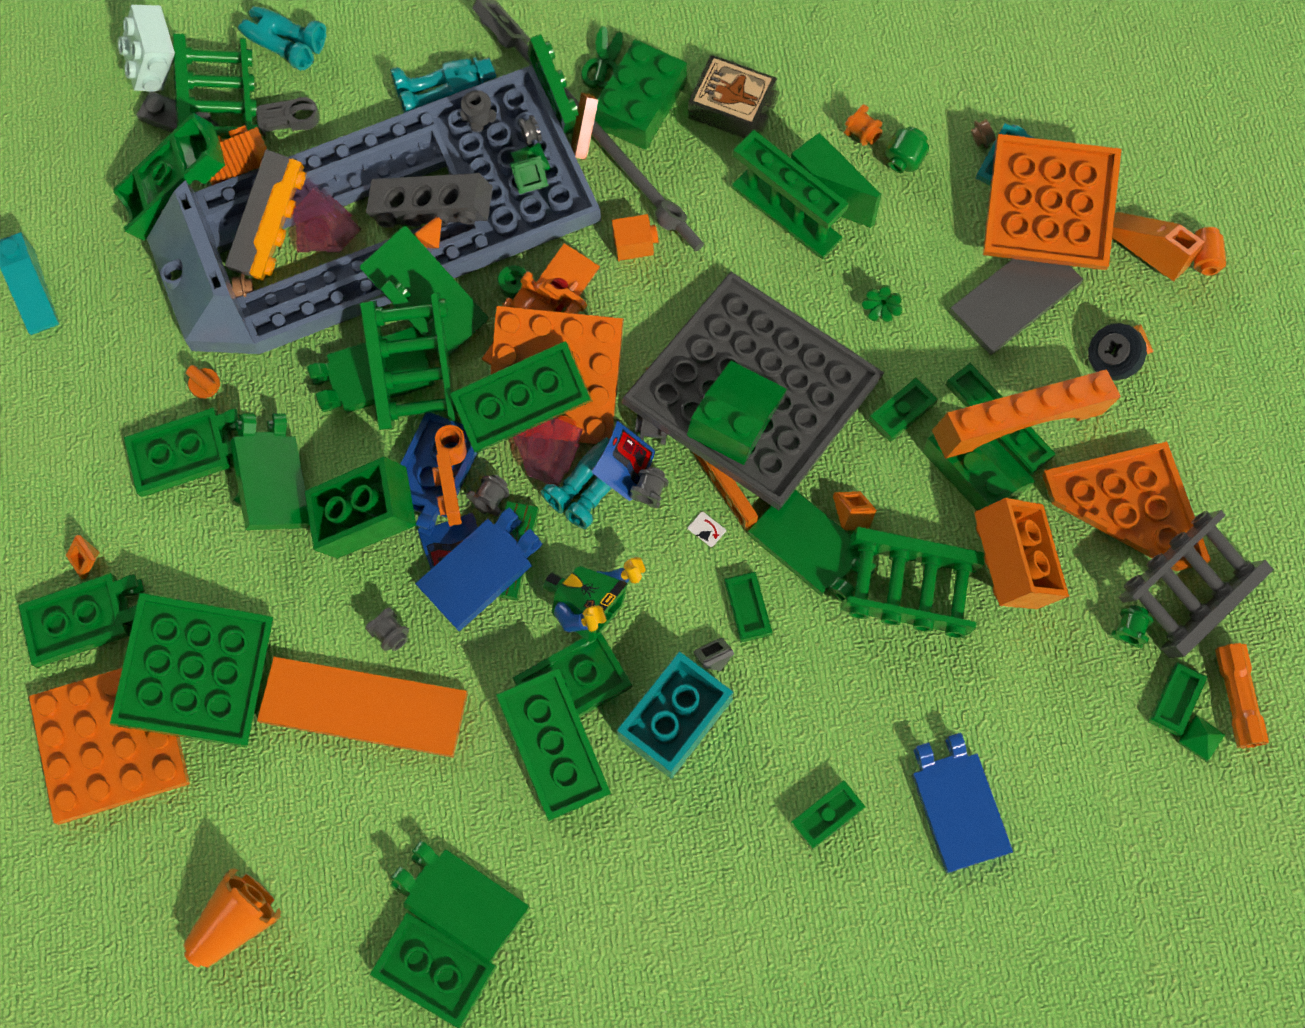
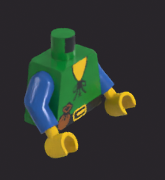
M639 557L631 558L624 563V568L610 572L593 571L580 566L567 579L551 572L544 582L543 590L554 595L552 614L558 620L563 630L566 632H576L587 641L593 643L623 607L629 580L634 584L639 583L641 580V573L646 571L642 559Z

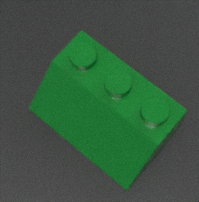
M934 434L927 438L923 449L925 456L977 511L1004 498L1015 499L1035 482L996 439L975 448L971 452L945 459Z

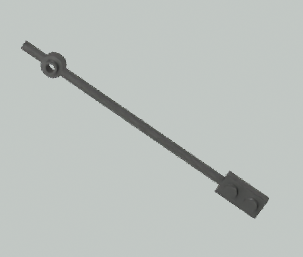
M477 0L472 9L480 17V22L493 31L497 36V41L506 48L515 47L524 59L532 65L527 54L528 42L530 40L528 35L496 0ZM565 87L564 90L567 98H573L578 109L579 102ZM594 120L592 136L657 208L655 214L659 225L666 230H677L694 251L700 250L704 246V242L685 222L687 220L685 212L675 203L664 199Z

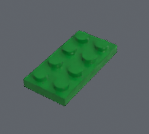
M567 341L450 393L471 446L476 453L593 401Z
M559 668L496 694L548 821L611 794Z

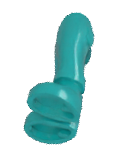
M256 6L251 8L249 15L258 24L243 19L238 26V30L250 41L289 60L290 65L300 71L308 69L313 64V53L320 54L326 40V26L320 21H311L304 28L294 24L279 13ZM277 35H281V36H283V37H285V38H287V39H290L291 41H288V40H286V39L284 40L283 38H281V37H279V36H277Z
M608 437L598 442L584 455L571 475L563 481V486L558 487L554 484H547L541 490L543 498L555 511L562 514L573 497L595 476L592 470L610 440ZM596 476L589 488L580 496L581 498L577 502L572 503L565 511L568 521L579 528L587 529L593 522V516L590 513L591 509H594L612 488Z

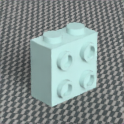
M131 5L128 17H125L123 21V36L118 39L119 53L124 55L126 61V77L131 79L134 91H163L175 52L162 8L159 5Z

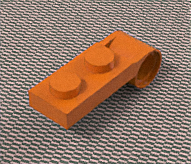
M446 425L441 427L435 435L438 467L432 468L435 487L442 486L443 496H437L440 516L447 515L449 526L462 524L451 465L462 462L466 457L467 450L463 431L455 425ZM450 442L457 443V445L452 448L444 447L447 443Z

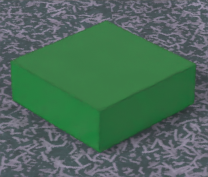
M540 155L510 163L519 194L549 186Z

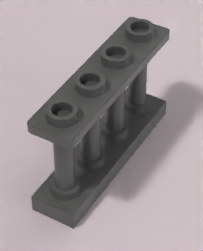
M1222 510L1210 513L1204 511L1197 515L1191 521L1193 527L1186 533L1182 532L1175 536L1169 542L1171 548L1164 554L1160 553L1153 557L1146 565L1149 569L1141 576L1136 575L1124 585L1126 590L1118 597L1123 603L1139 599L1168 633V641L1160 648L1168 658L1185 657L1274 570L1266 560L1250 562L1243 559L1215 526L1226 516ZM1205 535L1235 569L1233 572L1235 576L1229 582H1223L1193 547ZM1183 556L1213 590L1211 593L1213 598L1206 604H1201L1171 569ZM1160 578L1163 579L1191 612L1189 614L1191 619L1184 626H1179L1148 590Z

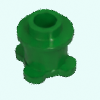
M1130 605L1129 608H1123L1120 612L1122 616L1120 625L1117 626L1116 630L1112 631L1111 637L1126 642L1131 646L1142 648L1143 644L1148 643L1149 638L1145 633L1147 627L1152 625L1153 618L1148 615L1149 611L1143 607Z

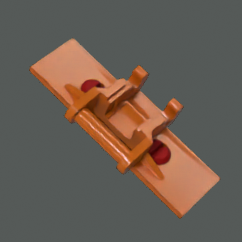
M564 243L537 282L532 278V273L526 271L521 278L522 288L513 300L507 298L502 306L561 312L566 307V313L578 314L580 311L583 312L588 305L580 295L597 273L600 266ZM493 343L482 357V360L490 366L492 363Z

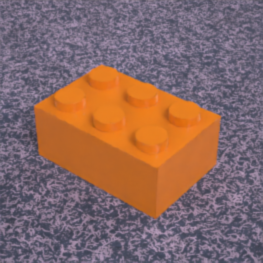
M1004 498L974 512L977 522L976 530L982 540L985 551V563L990 570L994 585L993 593L998 600L999 606L1039 609L1069 597L1043 504Z

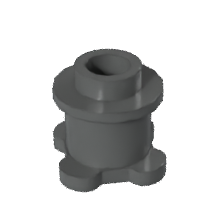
M479 90L470 91L462 98L461 119L471 125L472 131L480 132L486 124L496 120V112L490 110L491 99L485 92Z
M637 414L635 432L641 433L640 439L644 440V437L661 439V445H666L667 434Z
M648 467L647 470L641 469L638 473L640 479L637 486H632L630 490V498L647 504L650 507L659 508L661 492L664 487L668 486L669 481L665 478V473L658 468Z
M497 475L483 476L481 479L482 484L477 492L469 491L466 497L473 502L475 508L480 513H488L498 517L501 509L497 506L503 498H507L510 495L507 488L508 485L504 479Z
M390 607L383 610L377 618L370 621L365 627L372 637L376 636L382 643L381 648L384 651L390 649L396 651L408 640L409 628L402 626L397 621V615Z

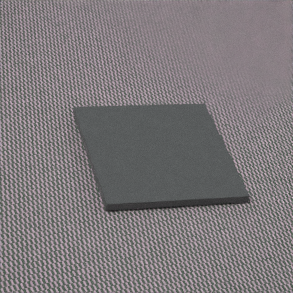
M730 272L625 394L622 404L779 511L881 380L884 372L733 272ZM730 361L787 389L745 465L687 436L691 417L707 391Z

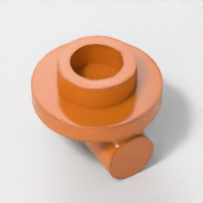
M195 365L187 369L186 375L190 377L188 387L194 396L205 399L217 393L220 388V378L215 371L208 368L198 369Z

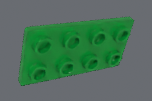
M403 226L360 265V269L396 308L431 304L432 293H440V299L446 298L448 318H443L449 356L489 320L487 314L406 226ZM434 316L407 319L422 337L436 335ZM434 348V350L439 354V349Z

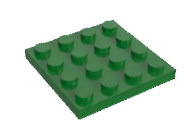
M140 593L110 725L247 748L274 617Z

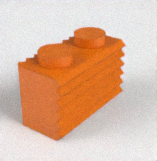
M246 125L229 131L230 138L223 141L218 136L225 166L209 180L211 185L260 167L267 146L264 144L262 135L257 127L247 130Z

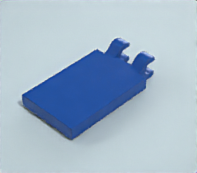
M425 413L401 462V465L407 468L413 509L421 513L416 522V526L419 527L418 532L430 536L433 532L437 517L440 515L437 496H443L442 486L435 487L432 468L438 467L436 457L438 454L435 442L437 431L443 426L455 425L464 433L467 450L466 457L459 464L451 465L457 496L477 455L471 446L463 424L449 421V419L433 413ZM450 442L447 443L444 447L452 448L455 447L457 443Z
M510 507L502 512L495 524L489 519L485 520L415 583L459 632L532 566L527 558L543 545L539 537L531 529L526 531L518 542L510 535L522 523Z
M961 733L948 736V739H945L950 757L934 761L933 751L929 742L916 746V749L913 750L920 771L913 773L912 778L946 874L1013 853L978 753L971 756L967 755L965 741Z

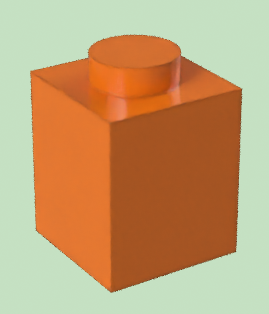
M648 214L612 220L618 261L654 255L653 244L658 243V233L656 225H650Z

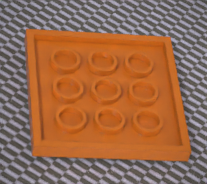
M998 134L994 154L983 255L1107 270L1110 261L1122 149Z
M496 306L491 374L567 341L593 400L516 436L597 444L606 437L611 438L614 428L624 318Z
M122 668L29 696L53 821L57 825L190 784L180 737L110 725Z

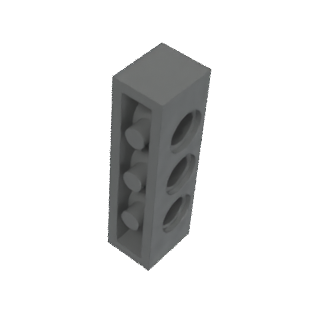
M479 173L372 179L366 213L379 226L385 228H393L395 225L403 224L419 227L421 224L429 223L436 217L442 220L441 226L447 225L448 222L474 224L475 221H488L493 186Z

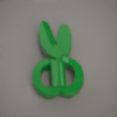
M601 26L595 42L598 58H592L585 62L581 72L583 83L588 88L598 87L603 90L608 81L605 82L608 68L612 69L613 73L615 72L618 65L614 61L620 55L623 47L622 32H617L608 46L607 28ZM592 67H596L594 78L590 80L588 78L589 71Z

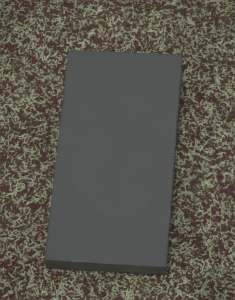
M1012 259L953 305L949 313L990 355H993L1081 285L1083 278L1071 266Z

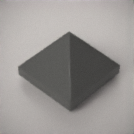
M719 638L693 651L695 657L704 668L721 671L734 655L732 648L723 638Z

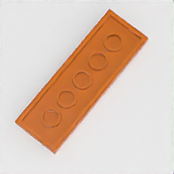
M273 657L257 721L263 724L454 758L468 692L460 689Z

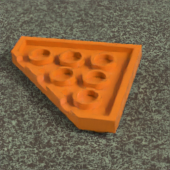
M1167 441L1044 470L1042 474L1051 503L1054 506L1150 558L1160 553L1164 554L1171 548L1169 542L1175 536L1182 532L1186 533L1193 527L1191 521L1195 516ZM1202 538L1193 547L1208 563L1211 559ZM1184 556L1171 567L1174 571L1192 568Z

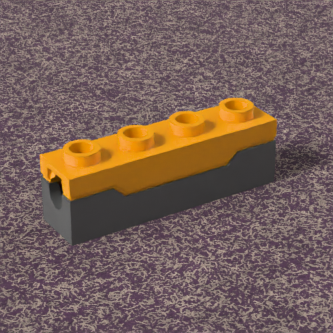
M266 149L225 264L228 269L244 273V275L254 277L263 282L266 275H272L276 264V259L272 258L276 246L281 248L287 230L283 229L286 217L291 219L296 208L297 201H294L293 197L296 189L301 190L307 176V173L303 172L302 162Z

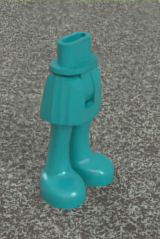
M474 57L472 61L471 59H463L442 63L443 68L416 78L407 77L399 67L390 69L399 101H401L404 113L495 79L496 73L490 58L478 61ZM442 85V86H440V87H438V88H436V89H434V90H431V91H429V92L422 93V94H417V93L422 92V91H424V90H426V89H429V88H433V87Z

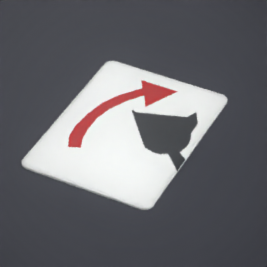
M701 512L688 527V530L710 547H713L726 532L725 528L704 512Z

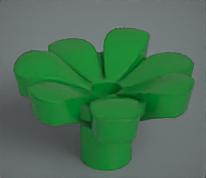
M883 285L880 291L873 288L870 289L866 294L867 298L862 302L864 309H871L868 318L872 321H876L882 315L883 321L890 322L893 319V315L900 316L903 311L900 305L902 302L901 295L899 293H891L890 286Z

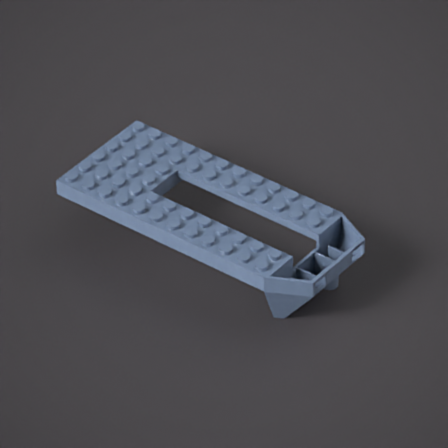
M532 65L289 156L290 159L302 162L303 172H306L307 176L301 190L296 189L293 200L297 201L296 208L291 219L286 217L283 229L369 197L372 179L421 177L444 167L447 168L449 175L479 173L493 186L488 221H475L474 224L448 222L447 225L441 226L439 249L427 248L453 278L601 221L600 207ZM475 90L488 94L491 99L490 110H494L497 117L494 122L486 124L480 132L472 131L471 125L467 121H463L460 115L462 98L466 93ZM533 114L537 121L535 126H539L536 129H539L542 135V141L539 143L550 165V169L545 171L549 186L519 194L510 163L514 162L511 153L528 146L521 133L518 119L528 120L529 115ZM533 140L531 145L538 143V141ZM259 168L197 192L185 180L173 192L147 237L182 335L191 351L262 354L362 315L360 306L362 302L377 300V307L390 304L391 302L360 269V265L388 240L246 294V297H236L219 254L230 250ZM421 226V227H419V228H416V229H414V230H411V232H412L413 234H415V232H417V231H418L419 229H421L423 226ZM173 270H182L181 277L172 281L171 272Z

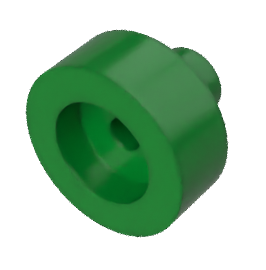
M511 265L500 272L498 283L500 291L504 296L514 299L522 288L521 278L526 273L524 268Z

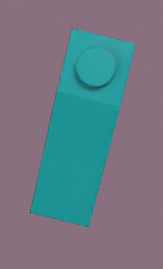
M22 232L1 239L0 269L28 333L33 335L60 325L33 246Z

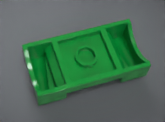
M192 113L113 188L114 194L123 203L129 215V223L124 227L125 232L145 241L173 192L185 180L189 185L194 180L206 184L225 166L221 144L212 123Z

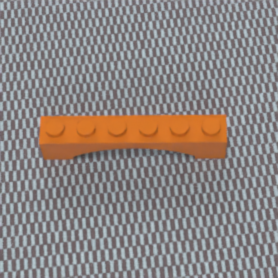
M1106 369L947 412L933 428L932 432L945 459L971 452L975 448L999 437L1037 424L1066 418H1076L1078 422L1102 415L1121 395Z

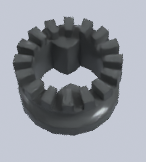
M533 114L529 115L528 120L518 119L521 133L528 146L532 144L533 140L542 141V135L540 130L536 129L539 126H535L537 121Z

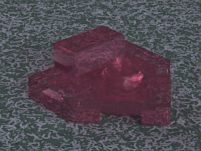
M316 186L293 210L294 222H296L297 252H341L361 230L350 218L352 214L330 194L328 196L324 195Z
M554 418L514 436L513 439L523 459L527 475L544 483L554 484L559 487L564 474L568 473L580 445L578 441L583 429L559 418Z

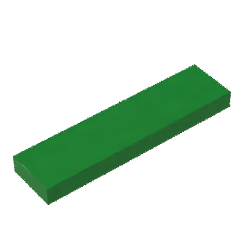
M971 362L949 378L945 384L965 407L1003 398ZM1031 426L996 439L1030 476L1054 458L1056 454Z

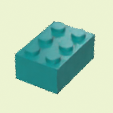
M679 651L618 728V739L672 779L732 702L733 691Z

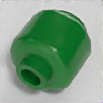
M912 126L898 129L885 147L884 153L889 161L888 166L897 173L916 171L929 152L927 136L921 130Z

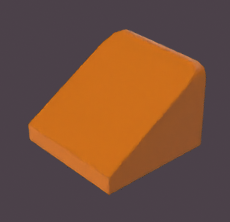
M861 491L834 493L833 499L840 524L845 531L855 530L857 527H870L877 510Z

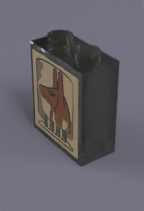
M711 55L688 101V118L744 139L753 130L763 132L769 115H766L769 107L774 109L780 92L776 90L777 78Z

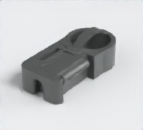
M307 97L263 104L256 107L258 126L264 136H266L268 131L291 128L292 131L309 130L315 127L320 120L316 103ZM297 111H314L307 119L299 120L294 118Z

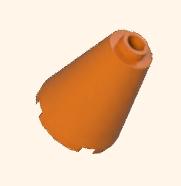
M230 869L222 878L183 944L185 949L184 956L193 966L210 967L276 923L281 917L280 908L274 912L270 906L275 901L271 894L248 874L240 878L235 875L238 871L237 869Z

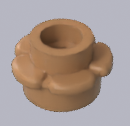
M987 119L981 122L975 121V128L971 129L977 146L983 144L985 148H989L988 145L996 140L991 125Z
M241 273V277L232 278V287L236 297H246V294L254 291L252 279H245L244 273Z

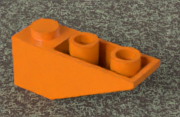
M1115 212L1112 239L1121 243L1137 257L1142 258L1173 282L1189 268L1205 241L1178 223Z

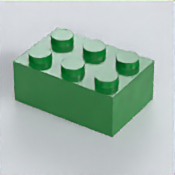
M634 39L597 99L598 105L594 120L605 132L647 150L687 83V62Z
M384 456L305 491L313 550L337 559L416 526L407 468Z

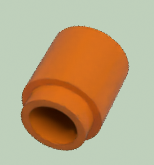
M1201 228L1194 234L1205 241V243L1193 260L1194 269L1203 275H1215L1226 266L1224 237L1220 234L1218 228Z

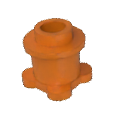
M865 104L845 122L846 130L844 131V134L847 136L854 134L858 137L860 144L863 146L868 143L874 144L883 132L881 129L882 121L874 120L866 113L868 106Z

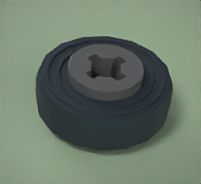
M1121 323L1110 324L1100 329L1091 339L1088 348L1089 361L1096 372L1107 369L1112 380L1127 379L1136 374L1143 366L1147 355L1146 342L1141 333L1132 326Z

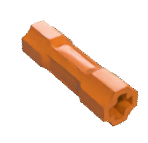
M1235 643L1216 648L1220 674L1225 681L1232 712L1231 724L1237 748H1253L1268 744L1269 740L1264 718L1259 711L1251 677L1252 666L1247 645Z

